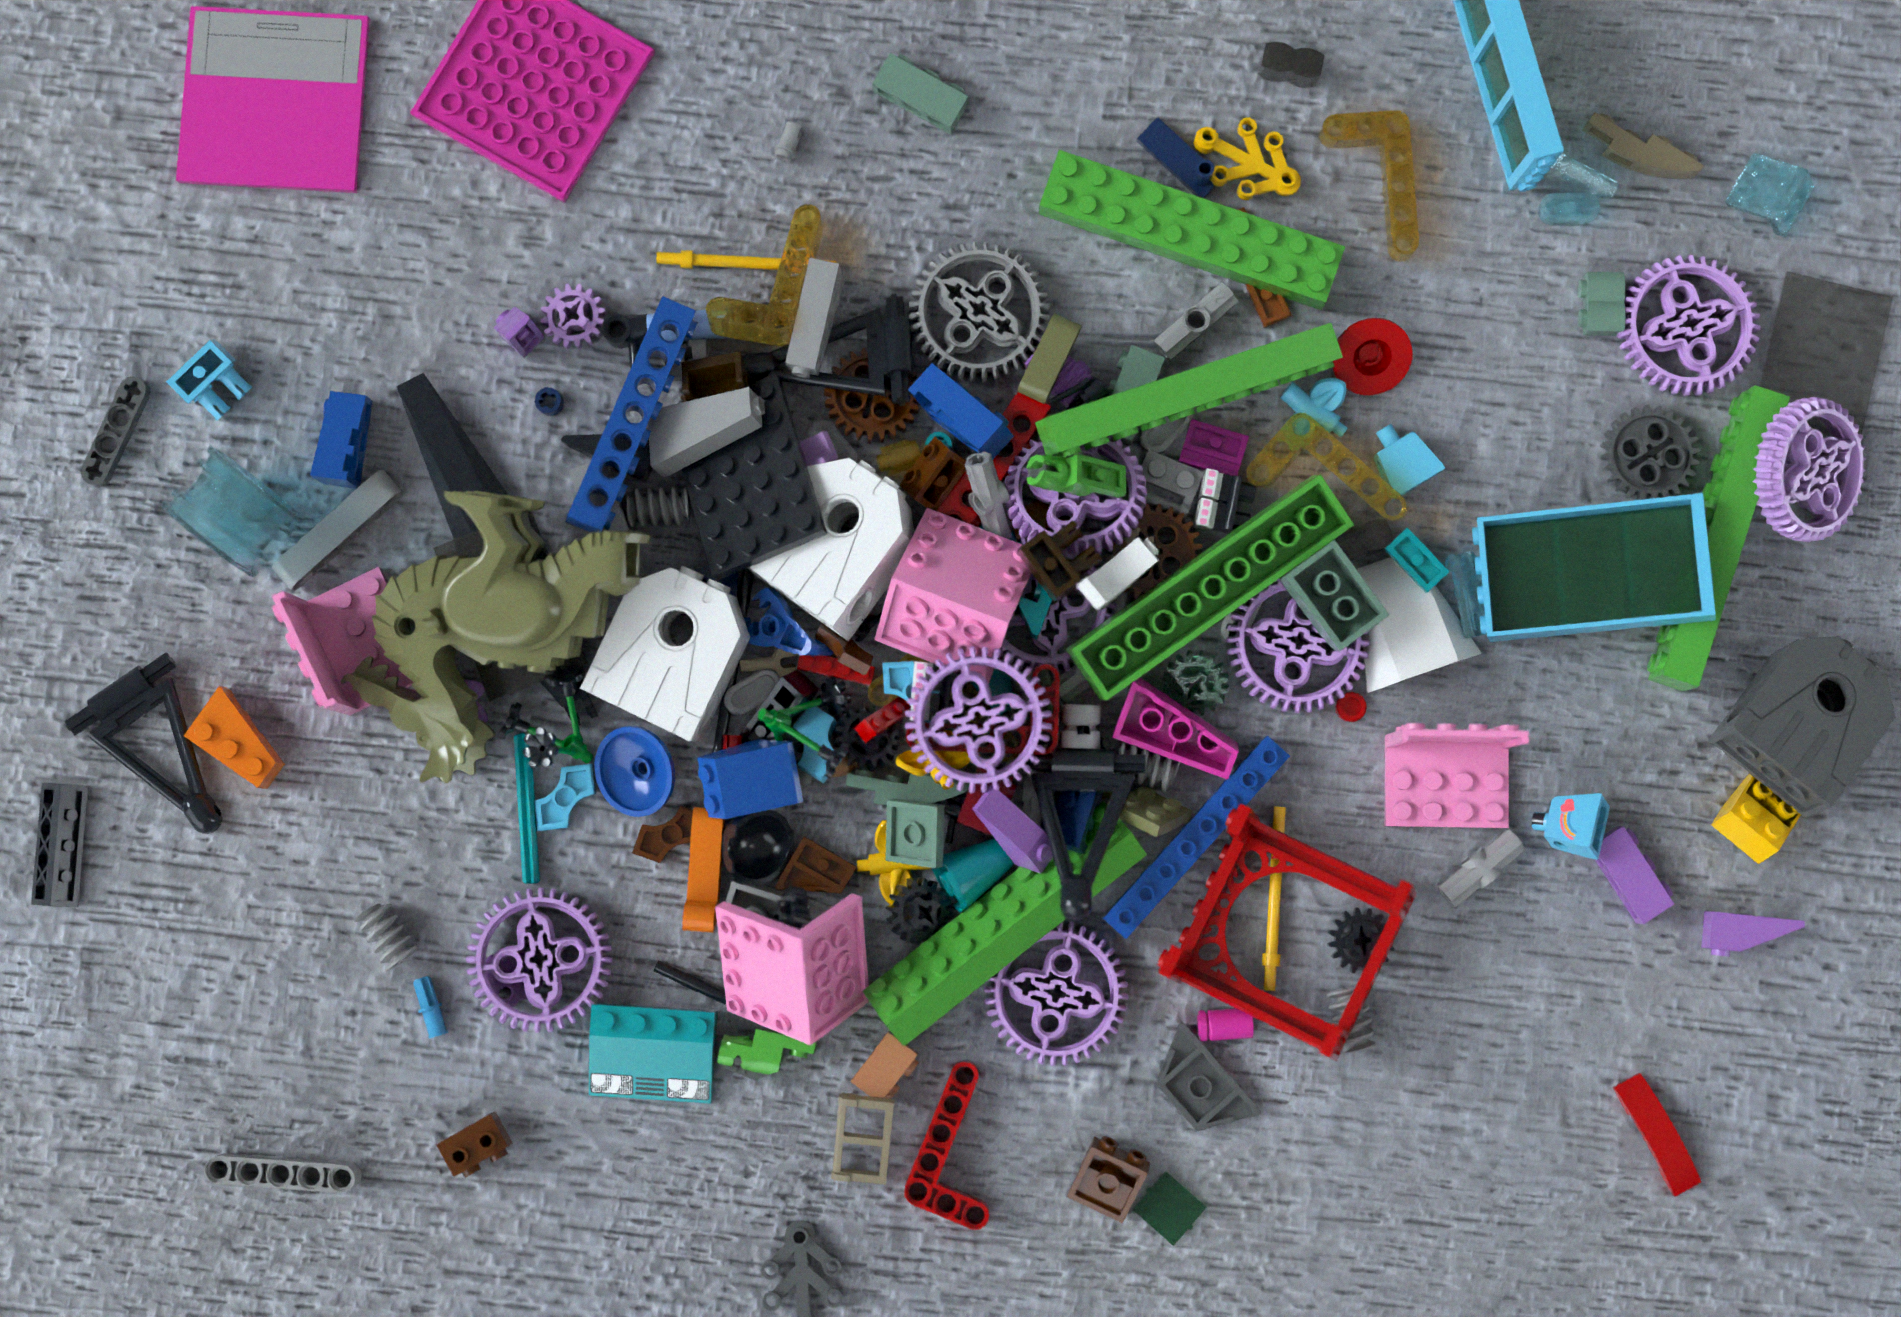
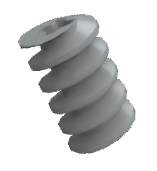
M687 487L683 488L681 496L677 495L675 488H671L669 496L665 495L663 488H659L657 496H653L651 488H647L645 497L641 496L639 488H635L633 497H630L629 494L627 496V518L630 527H634L637 518L641 526H646L649 518L653 526H658L661 518L666 526L671 525L673 518H675L678 526H682L687 517L690 525L691 502Z
M1123 741L1117 753L1146 755L1145 773H1127V775L1133 776L1138 774V784L1142 785L1149 778L1150 788L1153 789L1160 782L1161 792L1163 793L1172 786L1180 762L1176 761L1172 765V759L1167 757L1161 761L1160 755L1153 753L1150 757L1148 750L1142 749L1140 752H1137V746L1130 745L1126 748V742Z
M391 903L386 905L376 904L354 918L355 922L365 921L360 927L361 932L372 931L366 938L368 943L378 941L373 948V952H384L379 959L380 963L391 962L386 971L406 961L418 948L417 945L406 946V943L411 938L410 934L405 936L399 935L405 926L404 924L393 925L398 915L387 916L386 913L392 907Z
M1356 986L1334 990L1327 994L1328 998L1337 999L1336 1003L1329 1006L1330 1010L1339 1011V1014L1332 1018V1022L1339 1023ZM1367 1004L1363 1005L1344 1045L1347 1049L1344 1053L1362 1051L1377 1046L1375 1041L1367 1040L1368 1037L1374 1034V1030L1364 1028L1365 1025L1372 1021L1371 1017L1362 1015L1369 1010V1005Z

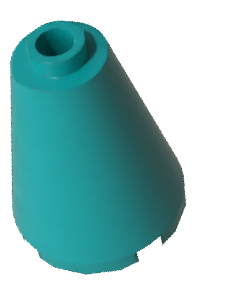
M993 838L943 854V867L932 868V871L940 887L946 890V897L953 896L956 899L957 903L953 904L954 908L959 912H963L1002 877L1014 863L997 840Z

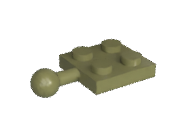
M1139 787L1129 793L1119 819L1155 837H1159L1189 822L1192 810L1182 806L1178 800L1167 799L1157 794L1150 787ZM1104 792L1102 799H1111L1113 792Z

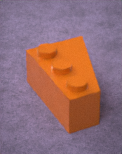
M219 686L184 734V737L257 788L268 789L285 764L265 736L257 729L248 713L244 711L235 699L232 691L227 687Z

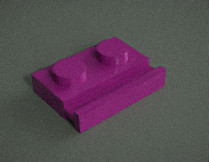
M1191 419L1178 462L1202 470L1209 468L1217 470L1222 474L1238 476L1249 436Z

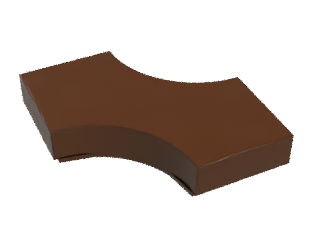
M820 622L815 634L816 639L824 643L835 653L838 662L866 675L871 667L873 655L860 648L852 638L847 641Z
M680 806L676 815L668 822L658 826L642 825L632 854L662 863L665 856L673 848L681 844L690 843L693 810Z

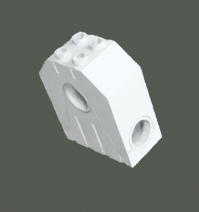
M850 458L807 466L827 534L747 569L849 641L862 624V619L864 620L889 587L892 576L914 534L911 507L904 500L907 495L898 489L899 486L886 476L882 479L875 473L876 470L863 460L856 463ZM854 516H860L858 523L852 530L840 533L841 527L846 520Z
M681 566L680 570L668 568L641 578L640 585L623 596L594 657L593 666H590L580 689L690 742H701L712 720L710 718H713L750 640L738 600L735 596L729 594L731 588L711 579L705 583L702 581L704 575L684 566ZM686 613L693 621L694 632L686 644L678 646L670 637V626L677 616Z

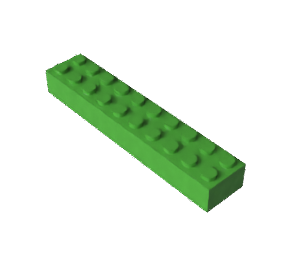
M1062 150L1058 151L1039 204V215L1242 284L1252 285L1254 288L1272 292L1274 295H1281L1286 299L1321 311L1326 304L1345 249L1343 245Z
M1328 323L1048 416L1035 422L1045 454L1065 458L1081 452L1080 446L1084 445L1086 451L1109 443V436H1112L1113 441L1136 434L1138 433V426H1140L1141 431H1145L1167 423L1165 417H1168L1169 422L1195 414L1193 409L1195 407L1197 413L1222 405V398H1224L1226 404L1251 395L1250 389L1253 394L1279 386L1278 380L1280 385L1306 377L1307 374L1309 376L1335 367L1333 361L1343 356L1332 323Z
M1754 385L1745 392H1742L1737 398L1734 397L1731 401L1728 414L1732 416L1729 425L1724 426L1719 438V443H1722L1720 454L1714 456L1710 466V471L1714 473L1711 482H1707L1702 491L1705 500L1704 508L1716 620L1662 625L1656 637V642L1659 643L1657 653L1651 655L1647 665V671L1650 672L1648 680L1680 691L1697 688L1700 685L1759 497L1754 494L1757 484L1752 482L1756 478V471L1753 469L1757 467V459L1755 458V456L1759 455L1757 445L1763 442L1761 433L1768 431L1767 423L1773 422V415L1779 414L1780 408L1788 405L1790 396ZM1690 539L1687 541L1683 556L1687 557L1684 567L1678 570L1674 580V585L1677 586L1675 596H1671L1666 605L1665 614L1668 615L1697 612Z
M1322 475L1310 476L1065 650L1100 700L1107 701L1354 526V523Z
M1104 801L1094 810L1092 819L1095 823L1093 830L1087 833L1085 843L1088 846L1085 854L1067 850L1074 874H1080L1108 806ZM1120 819L1092 885V898L1147 855L1133 833ZM1054 858L1051 859L1042 873L1019 867L979 900L970 905L967 910L947 923L942 929L862 991L886 1027L903 1046L907 1045L1066 919L1060 909L1061 883Z

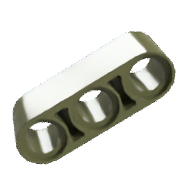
M1056 313L1053 314L1025 371L1017 392L1045 404L1077 340L1082 325Z

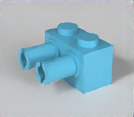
M216 339L209 340L166 381L188 404L198 401L215 417L216 421L231 407L211 389L215 381H221L238 400L252 388L233 369L236 360Z

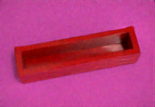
M800 655L797 670L826 677L834 676L839 680L870 687L872 686L876 669L871 666L867 674L863 675L838 662L837 658Z
M898 697L865 718L854 729L863 741L867 743L907 717L905 711L911 710V706L906 700Z

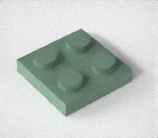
M901 799L887 800L885 861L935 869L943 867L944 805Z

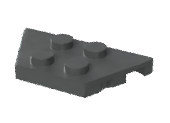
M1181 1022L1155 1083L1196 1131L1260 1115L1262 1113L1261 1110L1185 1023Z

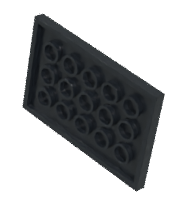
M776 373L749 385V388L758 397L760 396L764 403L765 413L762 415V427L682 469L710 572L716 581L827 534L783 385Z

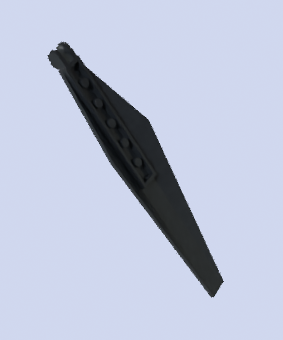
M421 373L396 387L459 555H468L469 558L479 557L484 548V540L480 531L462 507L453 505L446 500L444 492L483 491L506 495L508 493L426 375ZM545 547L542 548L536 561L545 560L550 555ZM581 652L579 657L565 659L564 665L559 667L564 670L567 665L575 664V669L584 668ZM546 670V673L532 672L559 705L565 708L570 718L567 699L563 696L561 687L550 686L545 681L544 677L552 674L551 670ZM583 676L581 681L573 684L575 691L573 699L574 702L582 699L587 714L593 719L598 716V713L589 697L590 693L580 689L585 679V676ZM576 712V714H577V719H578V723H579V726H580V725H581V722H580L581 719H580L578 713Z

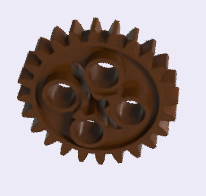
M862 348L861 356L859 357L851 351L849 362L841 357V369L833 366L831 373L856 377L859 373L869 374L868 353L866 349ZM913 372V377L909 380V388L917 379V372ZM830 388L824 389V396L829 397V399L825 400V408H833L829 411V419L838 418L835 427L838 429L845 425V436L847 437L852 432H855L857 442L861 440L863 435L867 436L868 444L872 443L874 436H878L881 443H884L886 434L893 440L896 439V429L905 433L906 425L904 422L913 424L915 418L912 414H919L920 407L915 404L918 402L911 393L910 402L905 403V406H899V404L892 403L891 391L886 389V396H874L867 419H864L862 416L868 406V395L870 396L871 394ZM849 400H858L862 405L857 409H851L846 403ZM886 409L890 415L887 418H879L875 415V411Z
M1146 504L1143 517L1137 519V528L1141 529L1145 540L1148 538V526L1153 527L1155 546L1157 549H1162V555L1157 557L1160 560L1158 562L1160 574L1158 580L1154 579L1152 567L1147 577L1138 579L1124 591L1127 592L1131 588L1135 589L1134 598H1137L1141 592L1146 593L1171 575L1165 573L1162 569V562L1165 558H1176L1180 564V569L1198 556L1195 554V550L1203 547L1202 544H1194L1193 539L1200 535L1199 532L1190 533L1188 531L1193 522L1183 524L1181 521L1184 513L1179 514L1176 518L1173 517V507H1170L1166 513H1162V506L1158 504L1156 511L1151 512L1149 505ZM1169 527L1175 532V540L1171 544H1163L1159 541L1158 532L1161 528ZM1122 536L1123 543L1121 546L1116 543L1113 544V550H1111L1113 555L1106 557L1105 561L1109 562L1127 547L1124 536Z

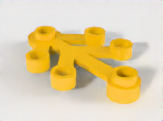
M1243 118L1237 128L1238 134L1243 137L1248 153L1220 139L1218 133L1213 128L1203 127L1197 131L1193 143L1198 152L1209 154L1215 150L1241 164L1231 168L1223 165L1216 166L1211 178V182L1214 185L1223 186L1228 181L1259 174L1267 178V180L1254 183L1246 179L1240 182L1237 188V195L1240 199L1250 200L1255 195L1275 191L1280 196H1291L1298 191L1301 185V178L1295 169L1287 166L1281 149L1283 137L1280 133L1270 132L1264 140V147L1270 152L1274 164V167L1264 162L1255 136L1257 124L1252 118ZM1249 125L1252 130L1246 131L1242 126ZM1209 135L1212 137V140L1206 141L1202 136ZM1269 139H1275L1278 145L1270 144ZM1215 173H1223L1225 178L1218 179ZM1282 177L1289 178L1291 183H1284ZM1242 187H1249L1251 193H1244Z

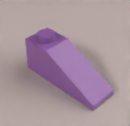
M515 306L510 311L505 310L496 320L497 325L494 327L496 332L523 358L545 338L534 322Z
M990 785L974 806L973 811L1015 865L1042 873L1053 858L1047 834L1006 796Z
M1704 911L1701 948L1711 949V955L1730 957V951L1741 952L1804 928L1805 921Z

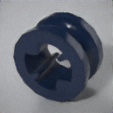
M545 387L537 392L535 405L543 414L554 416L562 411L564 399L556 389ZM546 395H550L552 398L556 397L557 400L553 401L555 404L553 408L542 406V402H546L543 399Z

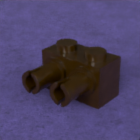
M1073 520L1052 536L1043 530L1019 548V557L1054 604L1078 588L1077 585L1082 580L1080 577L1097 563L1102 562L1098 553L1095 554L1094 551L1096 549L1092 545L1088 546L1087 549L1070 561L1064 557L1062 551L1078 539L1084 537L1080 528L1076 530L1077 524Z

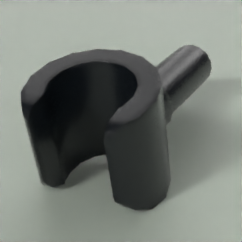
M882 612L871 619H862L863 622L858 628L862 633L855 639L856 642L864 640L871 628L879 623Z
M948 799L944 807V814L950 817L945 843L950 844L953 842L955 825L962 809L961 804L953 799Z

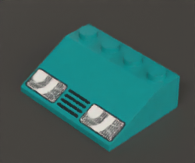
M608 1003L592 1004L589 1030V1095L711 1104L718 1011Z

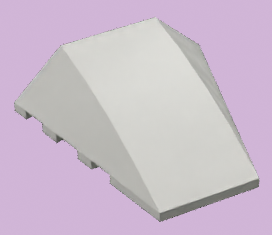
M1391 557L1356 569L1389 613V616L1371 628L1368 634L1361 636L1362 640L1370 642L1369 646L1363 647V651L1369 654L1368 658L1363 659L1366 671L1367 693L1482 654L1436 585L1428 593H1425Z

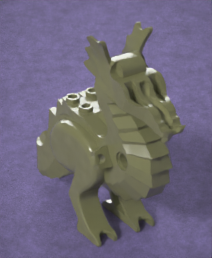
M445 491L444 496L446 500L453 505L462 507L480 531L484 540V548L481 555L469 558L468 555L447 558V555H436L422 564H412L400 575H392L382 594L375 595L376 615L371 616L376 635L373 637L385 650L383 655L400 666L399 671L413 681L412 687L415 690L397 685L398 676L386 678L390 668L388 664L372 667L373 656L366 657L353 673L345 674L341 684L350 682L353 690L358 691L360 697L365 702L374 706L385 707L397 728L403 731L416 732L417 743L426 750L431 751L429 760L419 777L420 782H426L433 777H438L444 783H449L452 780L453 772L456 770L464 771L469 775H475L476 761L487 756L486 742L495 735V731L478 718L476 700L479 695L468 687L455 665L456 651L459 650L483 665H488L492 661H498V667L515 669L516 666L528 665L527 671L546 673V670L554 671L556 666L564 665L565 659L579 657L583 637L594 638L595 636H604L609 594L611 593L615 596L620 594L627 595L636 586L640 585V543L649 544L650 534L636 531L593 532L585 537L576 538L570 545L563 546L558 553H551L545 560L536 561L539 553L545 546V542L531 527L528 512L543 509L545 501L483 491Z

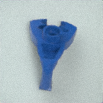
M774 588L762 589L751 600L755 602L760 601L759 608L766 609L770 604L771 607L764 613L765 616L761 618L760 622H751V618L744 617L750 635L749 644L762 647L775 646L785 652L799 655L830 656L834 653L824 643L809 637L801 625L794 619L793 612L786 600Z

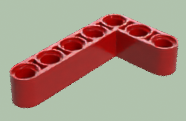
M1049 664L1036 666L1032 671L1031 679L1036 677L1039 671L1043 669H1048L1053 673L1054 679L1051 685L1044 687L1046 692L1038 695L1039 701L1049 699L1053 707L1051 717H1042V723H1050L1052 725L1051 729H1042V731L1051 734L1052 741L1045 748L1044 753L1035 750L1033 754H1049L1056 748L1058 742L1060 677L1056 668ZM1038 683L1033 685L1035 690L1043 687L1040 686ZM1032 711L1029 713V725L1022 724L1019 728L1014 729L1021 735L1020 743L1015 747H1009L1004 743L1005 753L1021 754L1026 747L1032 731ZM924 721V727L929 728L931 721ZM944 722V726L939 727L935 731L944 732L948 728L955 729L961 724ZM970 723L976 724L977 728L983 727V723ZM995 723V724L989 725V727H990V729L988 730L989 734H990L991 736H994V732H993L994 728H995L996 726L1003 725V724H996V723ZM915 728L907 729L906 732V740L910 747L917 745L915 742L908 741L907 736L910 735ZM972 730L959 733L960 736L969 735L973 741L974 733ZM1006 732L1002 733L1003 741H1004V735L1006 734ZM932 737L928 738V742L934 751L967 752L965 743L943 746L938 744ZM988 742L985 746H978L977 752L994 753L995 746L993 743Z
M962 1060L957 1062L950 1072L906 1181L904 1195L906 1200L916 1207L969 1229L978 1230L986 1226L989 1221L987 1204L977 1197L938 1182L979 1077L976 1065L971 1061ZM966 1066L972 1069L974 1073L973 1079L968 1083L958 1081L956 1072L959 1068ZM952 1095L959 1097L962 1101V1107L955 1112L947 1110L944 1105L946 1098ZM940 1124L946 1125L951 1132L950 1136L942 1141L936 1139L933 1135L934 1127ZM931 1153L937 1156L939 1160L937 1167L934 1169L923 1167L921 1158L925 1154ZM916 1182L924 1184L927 1188L926 1195L922 1198L913 1197L909 1190L912 1184ZM949 1194L954 1197L956 1204L952 1209L944 1210L939 1206L938 1199L942 1195ZM973 1206L982 1208L984 1217L977 1222L969 1220L966 1214L969 1208Z

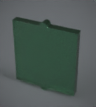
M1165 1171L1152 1187L1146 1188L1147 1193L1132 1210L1174 1246L1188 1229H1193L1192 1224L1207 1207Z

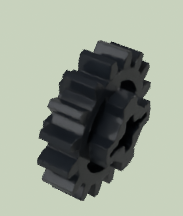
M861 705L857 714L853 709H849L846 717L842 716L840 718L839 726L836 727L833 734L838 737L834 742V747H840L843 742L849 743L847 748L849 751L846 755L849 758L847 765L850 766L856 762L858 763L859 771L863 769L864 765H868L872 772L875 770L877 763L880 767L884 768L888 760L892 761L894 759L895 751L900 746V742L896 740L900 735V730H892L893 726L867 743L863 741L855 729L848 733L851 726L854 724L858 725L865 718L876 712L875 706H872L870 712H866L864 706ZM886 744L885 749L877 753L878 748Z
M918 877L917 881L908 878L906 880L907 887L898 884L896 887L899 893L897 895H889L891 900L894 901L893 905L886 906V910L892 912V916H889L886 920L889 923L895 924L891 930L892 933L900 934L901 940L910 941L916 945H919L921 940L922 942L927 941L931 935L937 933L940 927H944L947 924L944 918L952 916V912L945 909V906L949 905L951 900L942 898L946 890L940 887L937 888L938 882L927 881L926 878ZM918 891L927 892L926 894H921L920 896H917L915 894V892ZM918 926H922L923 928L917 931L911 930L912 927L916 928Z
M794 886L786 888L785 894L781 895V900H778L777 907L772 912L771 919L799 930L809 924L812 918L810 917V905L808 904L809 897H806L807 890Z
M1355 907L1352 916L1347 911H1343V921L1333 920L1337 929L1328 930V934L1334 936V941L1328 942L1327 946L1335 947L1336 951L1332 953L1331 957L1333 959L1339 957L1342 959L1339 964L1341 968L1350 964L1351 973H1356L1358 967H1361L1363 973L1371 956L1370 952L1375 947L1386 923L1382 924L1380 922L1383 918L1381 913L1372 917V909L1366 908L1362 915L1359 907ZM1365 920L1372 923L1379 933H1372L1367 929ZM1352 922V930L1346 937H1341L1346 926ZM1360 931L1362 936L1368 938V942L1363 943L1362 950L1360 945L1354 943V939L1359 938ZM1349 948L1355 952L1357 961L1349 958L1343 949Z

